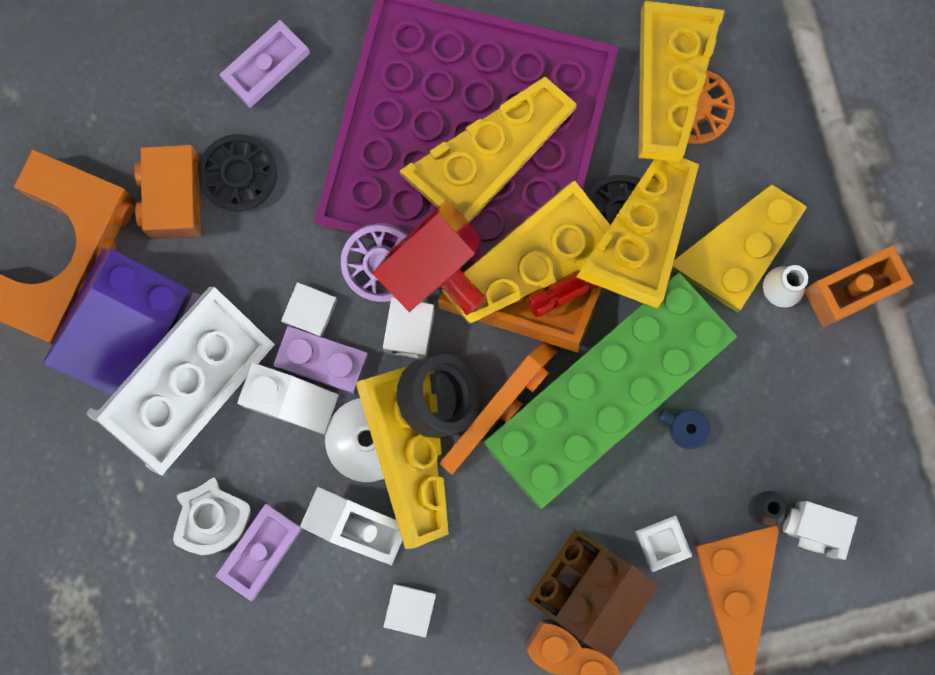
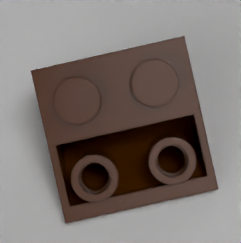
M575 529L527 601L581 641L611 659L659 585L633 565Z

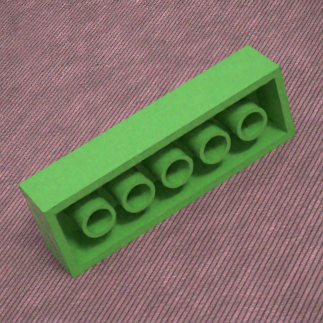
M679 272L668 282L664 300L658 308L643 303L490 436L483 446L535 506L541 510L733 342L737 335Z

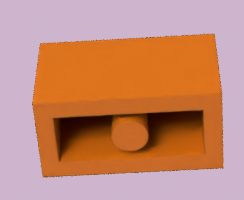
M192 145L141 148V161L135 162V180L137 186L141 187L142 202L136 203L135 215L138 227H142V231L151 239L202 237L201 190L198 178L200 156Z
M894 245L816 281L805 289V294L824 328L914 283Z

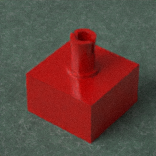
M448 199L390 250L372 273L409 313L435 289L440 287L464 311L465 315L474 311L486 299V295L460 270L462 265L476 253L482 236Z

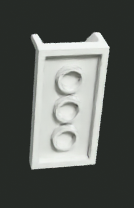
M209 287L99 410L90 408L86 415L102 425L146 463L145 466L162 476L246 379L251 364H259L275 344L215 287Z

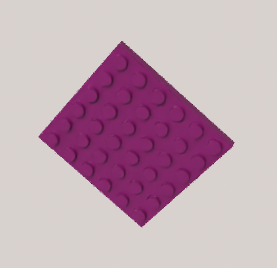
M375 0L316 212L315 225L352 235L355 231L366 225L385 223L396 226L409 234L437 207L400 175L399 171L410 163L414 164L424 158L441 143H447L464 132L466 127L479 119L482 120L498 110L500 105L546 77L577 104L576 109L470 222L474 229L482 236L476 253L466 262L472 265L570 182L575 180L583 190L619 46L430 0ZM376 231L377 235L380 236L382 232ZM371 232L361 236L363 238L375 240ZM386 232L383 243L395 245L398 237Z

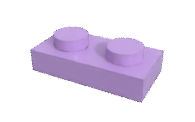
M279 20L219 75L228 87L251 108L303 61L310 52L308 47Z
M287 326L273 366L355 395L357 389L356 382L360 381L368 353Z
M265 504L215 577L248 600L253 601L303 528L271 505Z

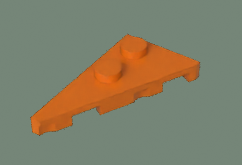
M598 287L592 291L588 289V292L558 308L553 306V310L540 317H535L528 307L527 298L531 295L529 294L477 321L578 353L604 288ZM441 293L438 299L439 309L462 316L445 294Z
M543 342L532 351L439 464L450 474H453L500 419L507 423L523 406V403L518 398L528 388L533 393L548 376L549 372L544 368L561 350V347Z
M777 525L694 546L730 675L754 674L779 533Z

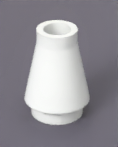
M798 265L780 266L772 269L765 276L763 282V291L766 298L778 307L794 306L804 295L805 286L808 283V274L804 268ZM787 278H788L789 281H792V283H793L794 286H791V285L787 282Z

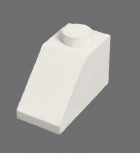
M252 363L237 404L255 412L325 435L339 395L294 376Z
M317 487L300 525L301 528L331 543L392 565L402 542L397 520L320 487Z

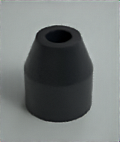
M759 492L749 502V514L759 525L774 526L785 519L787 503L783 496L777 492ZM770 502L776 503L778 507L775 514H771L768 511L767 507Z

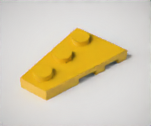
M771 184L676 258L673 262L672 271L677 274L680 272L686 280L738 313L807 206Z

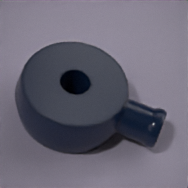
M663 408L657 419L670 426V435L673 441L681 448L688 450L697 449L704 445L709 438V422L697 410L686 409L675 415ZM687 425H691L694 428L693 434H689L686 431Z

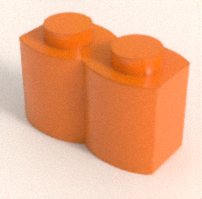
M541 620L525 645L529 656L539 667L556 675H619L620 673L616 665L607 656L589 645L579 644L569 631L551 621Z

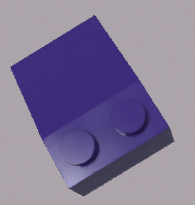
M103 248L42 363L112 396L163 339L190 289L113 249Z

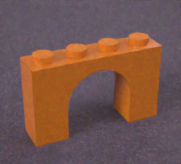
M32 149L14 188L32 200L67 214L74 226L76 246L68 266L58 276L49 281L38 284H25L0 274V322L52 344L103 248L116 249L114 240L120 228L127 226L134 212V205L132 204L134 198L124 188Z

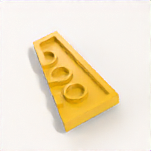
M644 1L641 8L638 158L680 162L684 156L697 111V103L705 83L706 71L714 51L717 32L725 10Z
M544 77L500 105V108L482 120L479 119L466 127V130L447 143L443 142L432 149L430 154L414 164L410 163L399 171L400 175L435 207L438 208L448 199L470 223L576 109L577 104L548 78Z
M682 158L680 162L654 159L576 277L658 308L664 300L699 164Z
M574 180L463 271L469 280L486 295V299L474 311L465 315L464 311L443 289L441 291L468 323H473L520 300L524 296L557 282V280L581 270L610 227V224Z
M406 366L357 381L356 386L405 549H411L446 536L449 532L444 478L439 477L437 459L438 455H442L440 438L426 437L412 430L402 418L397 404V385L402 372L408 367ZM434 370L427 373L423 383V398L432 414L438 412L437 396L431 393L430 374H434Z

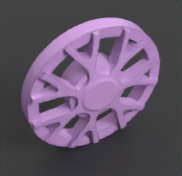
M374 223L358 229L347 240L341 254V270L345 281L355 293L371 301L386 302L391 301V298H395L391 293H377L378 279L372 274L384 256L392 250L390 247L383 245L385 233L387 232L398 237L395 246L408 235L400 228L390 224ZM376 231H381V235H377ZM371 232L377 245L368 249L360 237ZM355 241H357L359 247L352 245ZM349 251L365 254L363 263L348 262ZM349 267L356 268V270L351 273ZM364 270L371 279L363 286H360L353 277ZM371 285L373 292L367 290L366 288Z

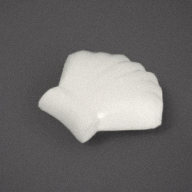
M215 478L208 480L193 490L177 495V499L183 507L174 532V544L186 551L199 555H211L227 549L240 539L246 529L251 515L248 503L221 491Z

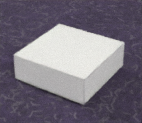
M297 282L281 322L322 337L337 303V298Z
M676 516L634 531L651 572L692 557Z
M394 584L384 628L426 638L436 593Z

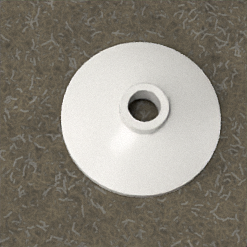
M361 399L352 400L341 406L329 421L325 434V446L328 457L341 474L359 482L383 480L384 476L374 443L368 447L361 446L359 443V435L363 431H370Z

